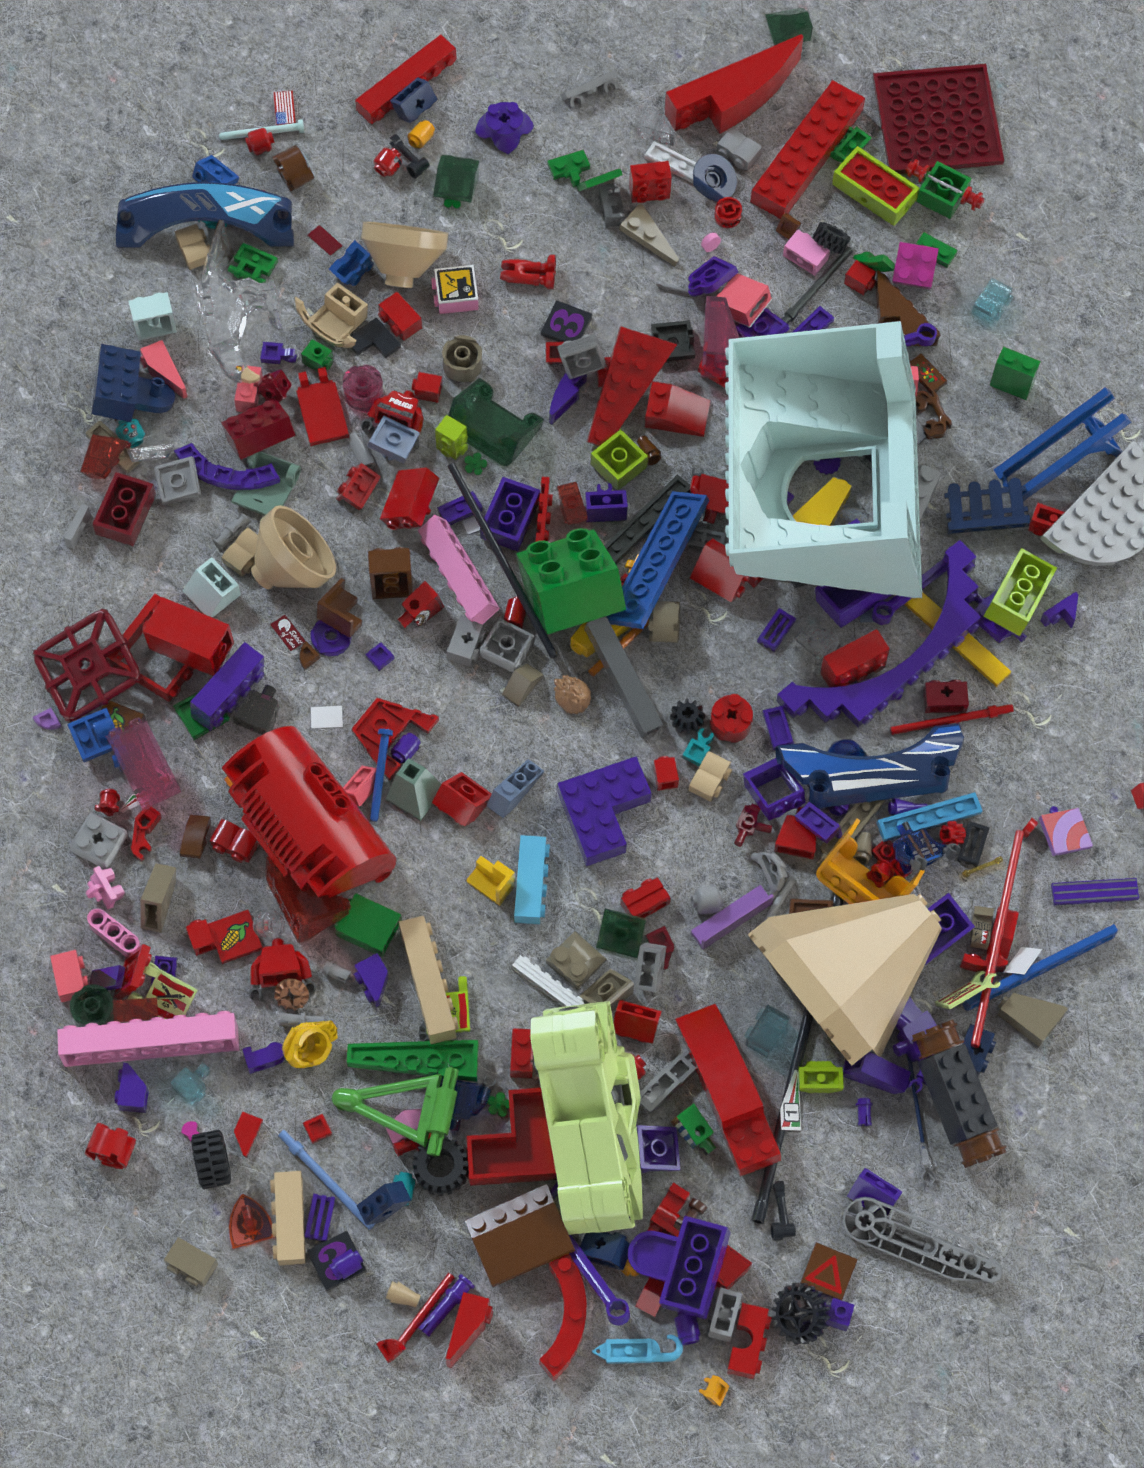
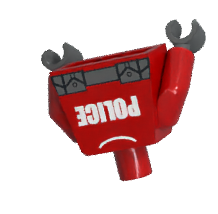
M409 390L404 393L391 391L387 396L374 401L367 414L369 416L368 419H364L361 422V428L364 430L366 425H370L368 428V433L370 434L374 431L373 420L379 424L383 416L421 434L424 417L421 408L418 407L419 401L415 398L414 393ZM419 439L416 441V450L419 448Z

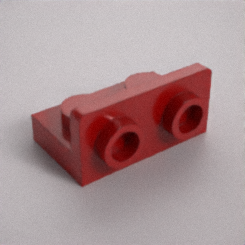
M363 463L350 468L346 475L348 479L337 489L339 494L336 497V500L341 501L343 499L358 510L363 508L381 478L380 475Z

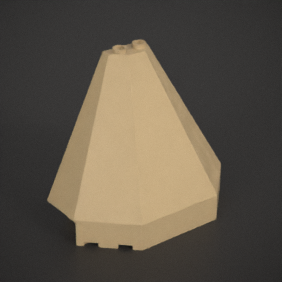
M910 894L767 917L768 919L752 930L748 936L852 1066L871 1050L881 1057L942 928L939 925L940 917L934 910L930 912L925 907L928 903L922 895Z

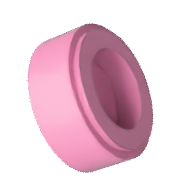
M710 233L704 237L701 246L706 252H711L719 246L721 238L716 233Z

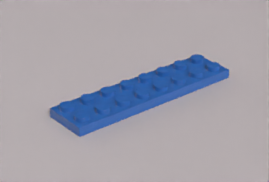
M672 491L622 586L626 610L606 616L611 625L644 628L710 501L707 495Z

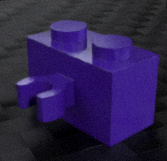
M608 483L607 490H602L601 485L597 484V492H585L586 523L627 520L628 504L626 490L612 491V485Z

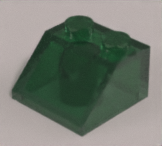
M441 155L433 197L471 203L479 179L480 161L471 158L454 157L452 155Z

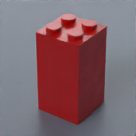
M164 597L161 598L159 603L154 605L152 616L149 620L145 621L142 628L150 650L211 676H214L219 671L234 645L229 624Z

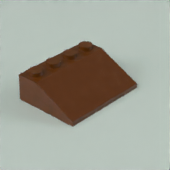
M547 1184L465 1220L492 1287L575 1251Z

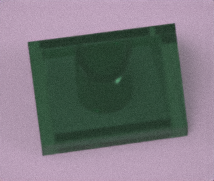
M605 908L596 948L638 958L647 919Z

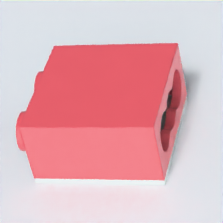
M737 273L727 282L724 289L717 294L714 302L718 315L751 327L772 301L768 285Z

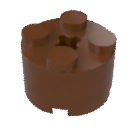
M296 145L272 157L281 178H284L290 192L314 179L310 167L308 168L303 154Z

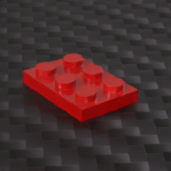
M142 944L125 958L122 987L115 990L114 998L122 1000L143 985L145 980L143 971L145 966L148 967L152 957L149 954L150 946Z

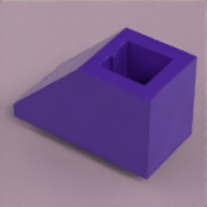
M378 953L355 964L356 973L353 975L359 985H364L366 989L364 994L368 1002H373L378 1007L381 1004L389 976L388 970Z
M123 1062V1068L118 1071L120 1089L115 1092L114 1102L120 1111L146 1113L149 1096L148 1088L128 1063Z

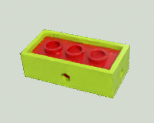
M858 146L834 171L832 185L893 226L898 223L917 201L920 189Z

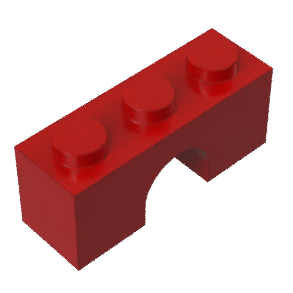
M742 1303L736 1329L747 1332L752 1339V1343L747 1348H732L727 1370L728 1374L754 1379L755 1373L760 1374L762 1360H758L760 1351H765L767 1338H763L765 1329L769 1330L772 1316H767L769 1309Z

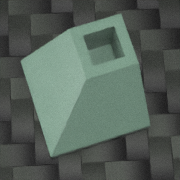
M408 758L396 774L386 801L422 821L432 807V801L441 783L426 768Z

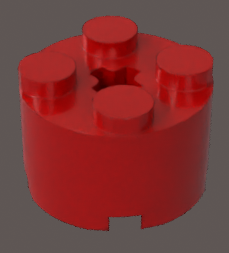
M731 694L718 699L712 707L710 728L714 736L721 741L725 740L731 743L745 739L752 726L753 710L751 705L738 694Z
M97 1123L84 1154L94 1161L97 1157L102 1161L101 1164L115 1169H126L136 1145V1139L128 1136L129 1132L124 1129L116 1128V1130H112L104 1124Z

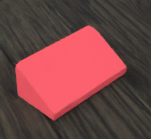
M361 766L343 787L357 806H361L374 791L376 768Z

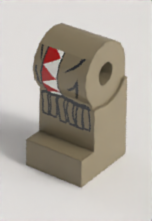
M974 906L971 922L975 927L970 931V947L988 949L994 908Z

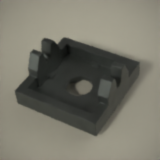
M690 320L651 324V334L653 337L665 341L675 338L679 342L667 361L695 359L693 327H691Z

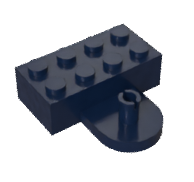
M101 344L96 367L92 415L132 422L135 409L151 413L169 411L174 405L175 393L170 386L165 384L162 378L147 379L139 377L141 351Z

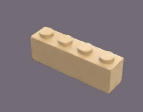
M301 1171L274 1172V1180H270L271 1193H275V1201L271 1202L272 1215H276V1223H272V1235L277 1238V1245H273V1259H277L279 1265L306 1264Z

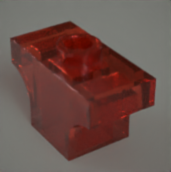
M577 482L557 486L564 522L571 525L588 520Z
M157 998L113 1000L114 1021L129 1022L133 1019L149 1021L152 1018L158 1017Z

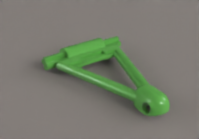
M452 1067L446 1068L442 1087H440L442 1075L438 1074L358 1090L339 1088L332 1094V1103L339 1110L356 1112L426 1147L429 1133H431L427 1154L437 1157L440 1156L444 1136H448L458 1093L455 1091L459 1070ZM427 1088L417 1130L365 1105V1099Z

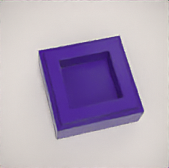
M382 642L365 654L366 658L378 671L395 659L394 655Z

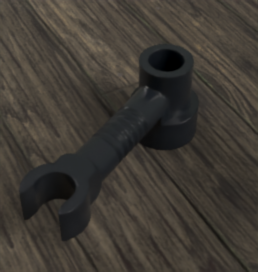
M397 134L390 137L392 140L389 143L391 147L399 150L411 162L406 166V169L412 178L416 179L422 175L424 170L430 167L428 160L425 157L418 159L404 145Z
M775 1181L773 1190L778 1205L780 1222L771 1223L770 1231L772 1240L778 1241L783 1240L785 1237H795L796 1229L794 1223H789L784 1181Z

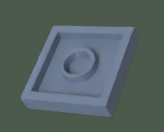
M383 416L367 447L381 453L385 459L388 456L387 460L395 459L404 464L418 440L420 432Z

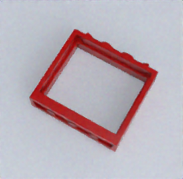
M154 593L123 633V638H126L129 643V650L142 635L145 621L150 619L154 605L159 603L162 598ZM117 650L106 657L111 667L131 672L129 666L122 662L124 656L121 650ZM184 664L166 689L141 673V679L137 683L170 702L173 697H177L180 693L183 683L190 680L195 668Z

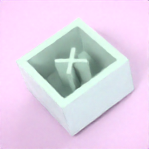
M168 292L156 293L148 297H137L129 301L138 341L177 332Z

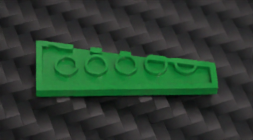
M450 1040L430 1044V1041L352 1043L347 1046V1067L421 1076L441 1074L442 1078H444L446 1068L452 1067L459 1070L457 1080L478 1082V1040Z

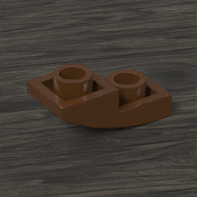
M190 814L181 843L180 857L201 859L207 844L205 837L211 825L210 816Z

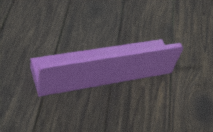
M759 885L692 929L691 935L702 950H704L772 905L774 896L773 894L768 896L762 886Z

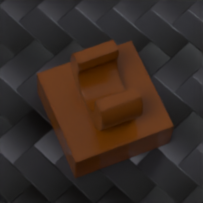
M785 213L781 217L776 232L789 240L799 230L802 223Z

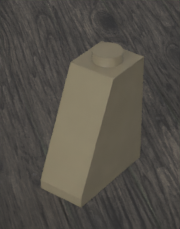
M155 863L141 897V929L162 933L176 884V867Z
M1013 993L1009 998L1005 996L998 1005L1000 1008L998 1016L1040 1047L1064 1017L1068 1008Z

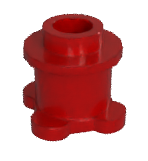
M110 788L101 791L99 794L101 798L100 803L95 805L94 809L107 816H113L115 812H119V807L116 805L120 800V795L116 790Z
M882 859L871 866V870L866 873V877L872 880L876 887L882 888L884 881L894 876L895 870L889 861Z

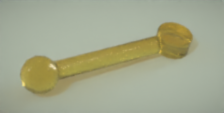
M999 856L971 870L965 869L962 875L968 878L974 872L1001 863L1003 858Z

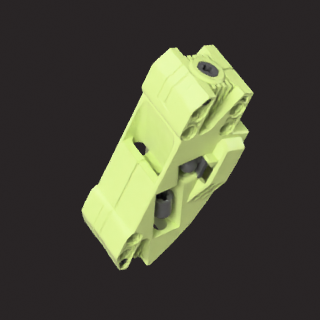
M610 1001L546 1009L543 1011V1016L531 1019V1044L535 1066L539 1073L558 1182V1198L563 1223L569 1235L634 1228L635 1220L643 1219L642 1180L636 1127L641 1096L634 1056L631 1053H626L623 1046H617Z

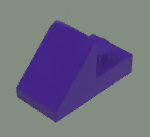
M1078 593L1071 594L1043 612L1040 620L1041 623L1046 627L1051 623L1052 625L1058 623L1063 618L1069 627L1072 628L1076 618Z

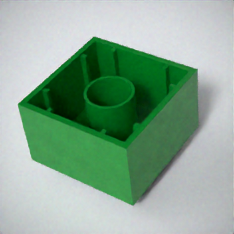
M583 528L570 531L564 539L551 543L548 541H536L531 543L527 550L516 553L525 594L547 634L626 610L618 567L594 529L590 531Z

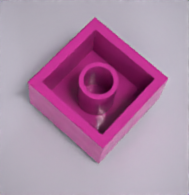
M899 242L892 283L931 290L939 248Z

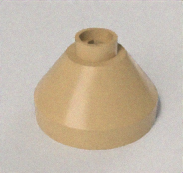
M364 221L361 239L380 273L386 274V285L412 288L413 278H420L447 249L449 233L405 225Z
M280 505L275 506L262 517L256 545L255 565L251 568L253 577L265 589H271L274 586L278 588H319L335 575L336 563L328 544L316 528L302 515L289 507Z

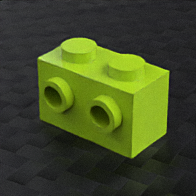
M446 415L435 429L436 448L445 457L457 460L468 449L467 427Z

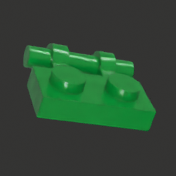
M242 243L234 256V262L238 263V266L230 265L228 272L234 274V277L238 279L243 278L249 281L251 285L264 287L266 280L260 278V276L263 274L269 277L278 263V258ZM247 267L254 270V272L251 274L244 270Z

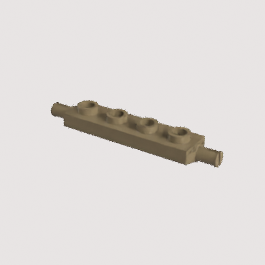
M886 800L855 803L839 823L842 835L858 818L860 822L851 836L855 840ZM834 836L827 844L824 842L820 846L819 850L823 855L816 862L817 866L826 858L838 842V838Z

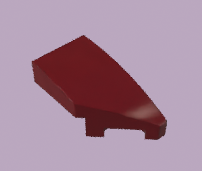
M663 926L644 936L648 943L666 946L663 969L666 970L675 947L666 927Z

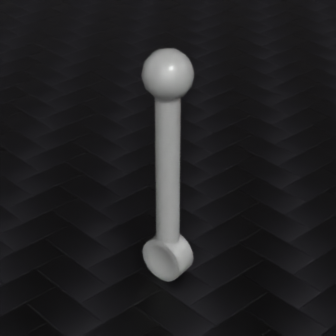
M658 281L656 284L661 289L667 288L689 294L687 289L671 286L662 281Z

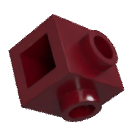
M282 369L264 375L261 378L262 382L257 388L266 401L276 398L280 402L286 398V393L292 384Z

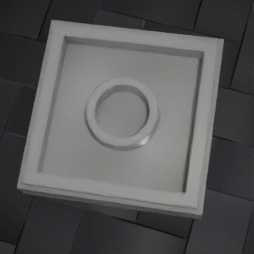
M193 456L154 466L160 502L163 506L201 496Z

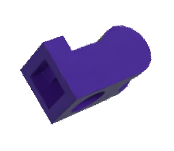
M272 1042L266 1048L253 1052L251 1046L243 1048L242 1051L249 1074L283 1063L285 1060L282 1051L283 1045L279 1042Z

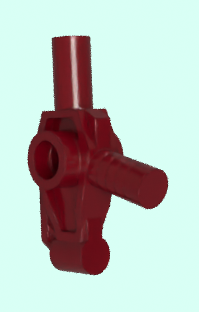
M752 803L751 805L744 806L735 825L738 829V835L734 842L736 846L741 847L746 836H753L755 830L771 834L772 825L757 822L761 810L758 805Z

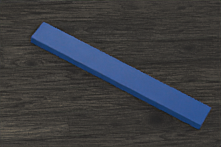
M1113 924L1031 965L1025 975L1015 973L999 981L1001 983L999 987L991 988L989 1000L1115 938L1118 929ZM982 991L963 1002L962 1005L966 1011L979 1006Z

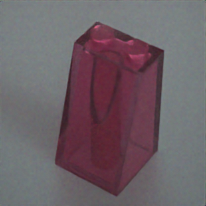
M706 296L701 377L729 379V377H726L725 365H729V360L726 359L725 348L729 347V339L739 338L726 297Z
M138 717L129 721V725L122 729L121 727H116L110 730L109 735L105 737L138 806L145 810L181 793V790L147 721L144 718L140 719Z

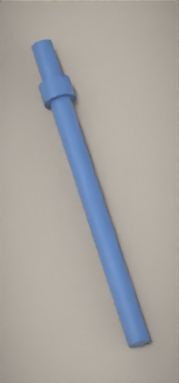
M283 1130L278 1136L289 1147V1151L294 1156H298L368 1230L372 1229L375 1224H365L356 1206L357 1204L306 1153L304 1146Z

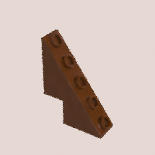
M877 271L875 288L878 324L901 321L903 334L907 335L917 332L921 324L928 323L927 318L915 309L913 303L902 295L898 287H894L889 282L888 277L884 273ZM937 328L936 339L931 346H937L939 337H941ZM922 331L919 333L922 334L924 337H933V335L928 331Z

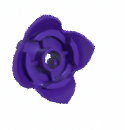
M500 102L488 106V111L477 123L475 133L484 139L492 138L494 145L500 151L510 154L519 145L521 135L529 134L533 130L534 124L530 117L518 107L516 102Z

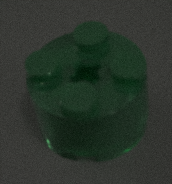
M96 984L86 985L71 998L70 1012L77 1027H85L89 1023L107 1025L108 1022L116 1020L117 1009L113 997L103 986Z

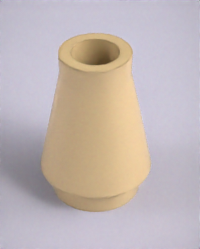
M392 1281L386 1299H389L390 1303L416 1308L421 1295L415 1293L399 1281L397 1283Z

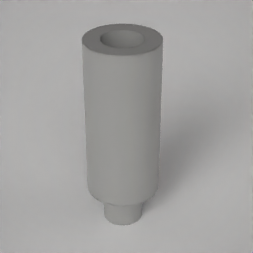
M356 432L350 434V446L359 464L363 463L368 468L373 469L376 464L363 437H359Z

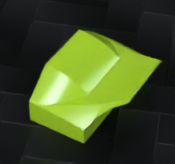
M807 1061L804 1067H799V1091L807 1093L843 1091V1067H836L831 1061Z

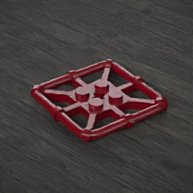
M101 608L74 625L66 626L64 631L42 643L33 651L32 655L34 656L35 664L46 684L45 689L47 692H50L60 714L66 722L71 723L101 705L109 704V700L128 690L141 679L139 667L128 648L129 643L126 638H123L113 616L107 609ZM106 621L116 642L102 650L98 640ZM95 622L91 637L79 644L75 633ZM69 638L73 649L63 655L45 652ZM117 650H121L131 672L111 667L106 657ZM43 659L61 662L65 673L52 680ZM84 661L90 662V665L87 669H82V667L84 666ZM109 674L129 678L105 694L98 682ZM70 680L73 691L66 708L57 688ZM92 685L98 698L75 711L81 691Z

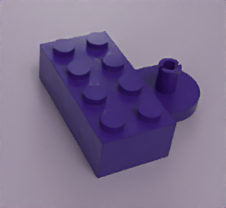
M684 1216L678 1237L657 1231H645L638 1234L629 1245L628 1259L633 1269L640 1275L665 1282L659 1301L663 1308L706 1320L731 1232L728 1227Z

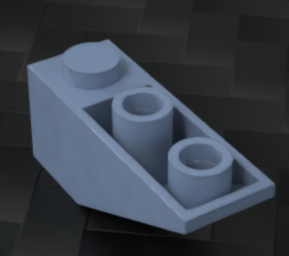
M527 759L493 789L487 807L504 818L519 804L543 775L544 770Z

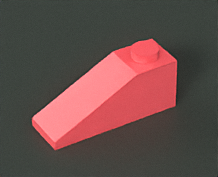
M160 340L141 348L142 357H140V363L143 369L147 368L151 376L162 378L165 384L170 386L175 393L182 398H187L186 387L163 341Z

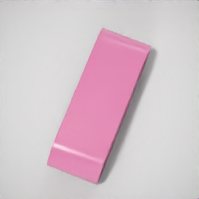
M93 909L87 915L91 930L125 957L141 946L136 935L105 911ZM95 919H103L102 923L93 924ZM112 931L120 932L116 937L109 936ZM128 944H136L135 948L131 950L126 949Z

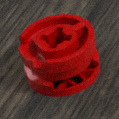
M732 197L720 199L715 207L714 217L716 223L723 228L736 227L741 221L742 205L737 199Z

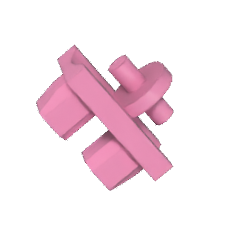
M100 866L93 869L94 874L90 877L91 881L87 883L89 889L86 891V895L88 898L95 897L97 902L102 900L107 910L111 909L116 901L123 898L125 891L121 885L110 886L109 883L115 880V874L111 868L101 870Z

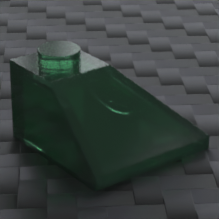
M804 8L765 14L774 46L800 34L803 35V42L811 41L813 26L809 13Z

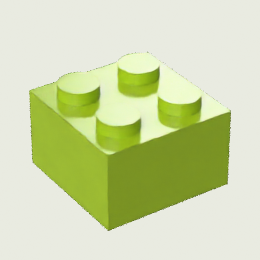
M621 429L591 453L590 465L611 483L616 490H620L645 470L648 464V456Z

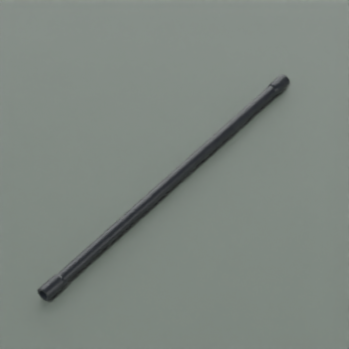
M837 894L831 895L830 900L834 902L833 907L842 906L843 899ZM806 1007L781 1106L794 1070H797L799 1073V1067H802L814 1018ZM779 1110L773 1136L781 1152L786 1130H781V1114ZM778 1162L765 1167L758 1199L755 1202L752 1214V1222L764 1224L769 1206L768 1201Z

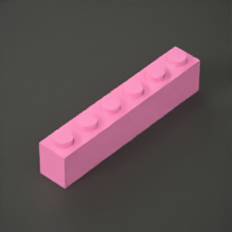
M434 515L418 530L422 537L421 541L430 550V557L439 565L438 570L446 577L448 587L455 592L457 602L464 607L466 617L471 622L475 621L483 625L500 608L447 520Z

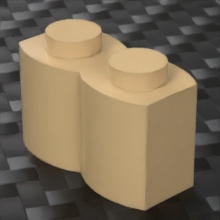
M196 223L174 231L177 243L189 270L211 263L213 252L210 244L206 245L204 241L206 235L203 228L199 229Z
M246 528L223 554V563L240 576H244L246 573L249 574L251 568L255 565L254 559L258 535L251 529Z
M708 751L689 785V791L712 802L714 797L718 798L723 789L720 785L723 780L727 781L732 773V769H730L731 762Z

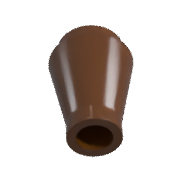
M641 436L637 439L639 448L648 456L647 465L657 464L661 460V451L647 436Z

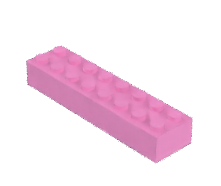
M220 1011L216 1015L198 1013L195 1017L176 1015L173 1019L155 1017L151 1021L133 1019L129 1023L111 1021L107 1025L89 1023L85 1027L68 1025L64 1026L63 1029H57L58 1055L64 1067L239 1051L238 1024L234 1013L229 1011Z

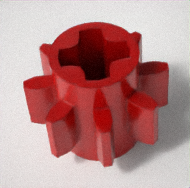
M948 821L947 825H942L940 838L943 841V845L964 843L966 831L962 827L963 824H957L956 821Z

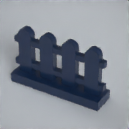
M1012 478L1009 481V487L1001 488V483L998 480H991L988 489L981 490L978 482L973 481L969 484L968 491L961 492L958 484H950L948 493H944V499L949 500L950 513H946V519L951 520L946 526L947 534L1029 527L1030 515L1024 514V512H1028V506H1024L1022 492H1026V486H1021V481L1018 478ZM1009 493L1011 508H1003L1002 494ZM989 495V510H983L982 496ZM969 497L970 511H962L961 498ZM1004 514H1012V516L1004 517ZM991 515V518L984 519V516ZM971 517V520L963 521V518Z

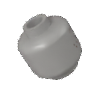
M715 886L697 887L694 895H691L692 908H696L699 914L717 913L720 907H723L722 891H718Z

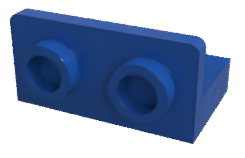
M213 155L197 161L192 177L197 182L236 184L239 180L238 175Z

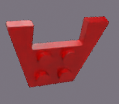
M376 698L352 727V733L377 765L381 735H378V729L393 730V736L389 737V749L409 723L414 724L428 734L439 721V717ZM387 755L384 776L387 780L391 781L401 768V764Z

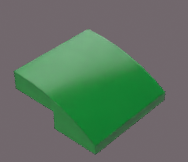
M857 126L855 129L849 127L846 135L831 152L830 157L842 163L857 146L863 149L872 137Z

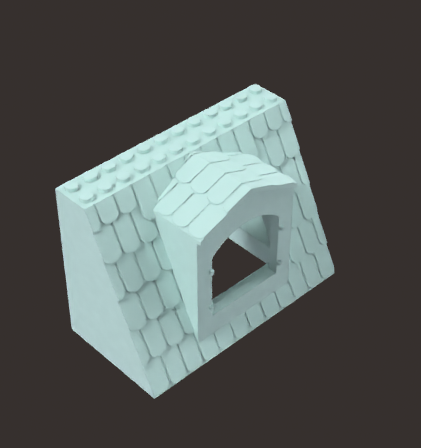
M901 321L729 339V347L725 348L726 359L729 360V365H725L726 377H729V382L725 383L726 394L729 395V400H725L726 412H729V417L725 418L726 429L729 430V435L725 436L726 447H729V453L725 454L726 465H729V471L725 472L726 483H729V489L725 490L726 501H729V507L725 508L726 519L729 520V525L725 527L729 543L725 545L726 555L729 556L730 566L734 567L738 575L922 598L916 395ZM872 454L873 522L836 526L796 522L788 509L787 491L792 476L804 461H820V459L849 456L863 457V455Z

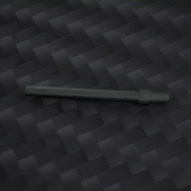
M846 247L844 253L837 257L792 308H788L782 318L784 322L788 324L794 321L804 305L853 253L850 247Z

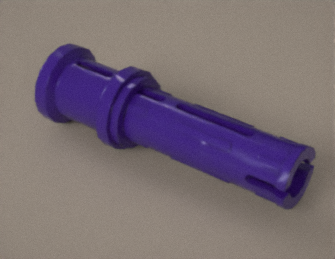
M462 1274L458 1276L459 1279L451 1289L448 1288L446 1290L444 1299L422 1325L418 1327L428 1337L431 1336L455 1305L460 1304L463 1292L468 1293L470 1289L475 1288V1285Z

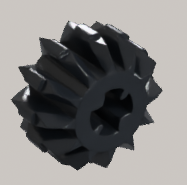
M688 698L685 699V703L679 700L677 706L671 708L670 720L673 721V728L679 727V733L686 730V733L689 735L691 729L697 732L698 726L702 727L704 725L705 713L702 712L703 706H696V700L692 703H689Z

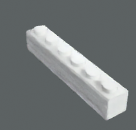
M520 955L513 963L512 970L562 1007L584 1004V1000L581 997L573 995L569 988L565 989L562 987L561 982L558 980L554 981L549 973L542 972L541 968L536 964L530 963L531 961L527 957Z

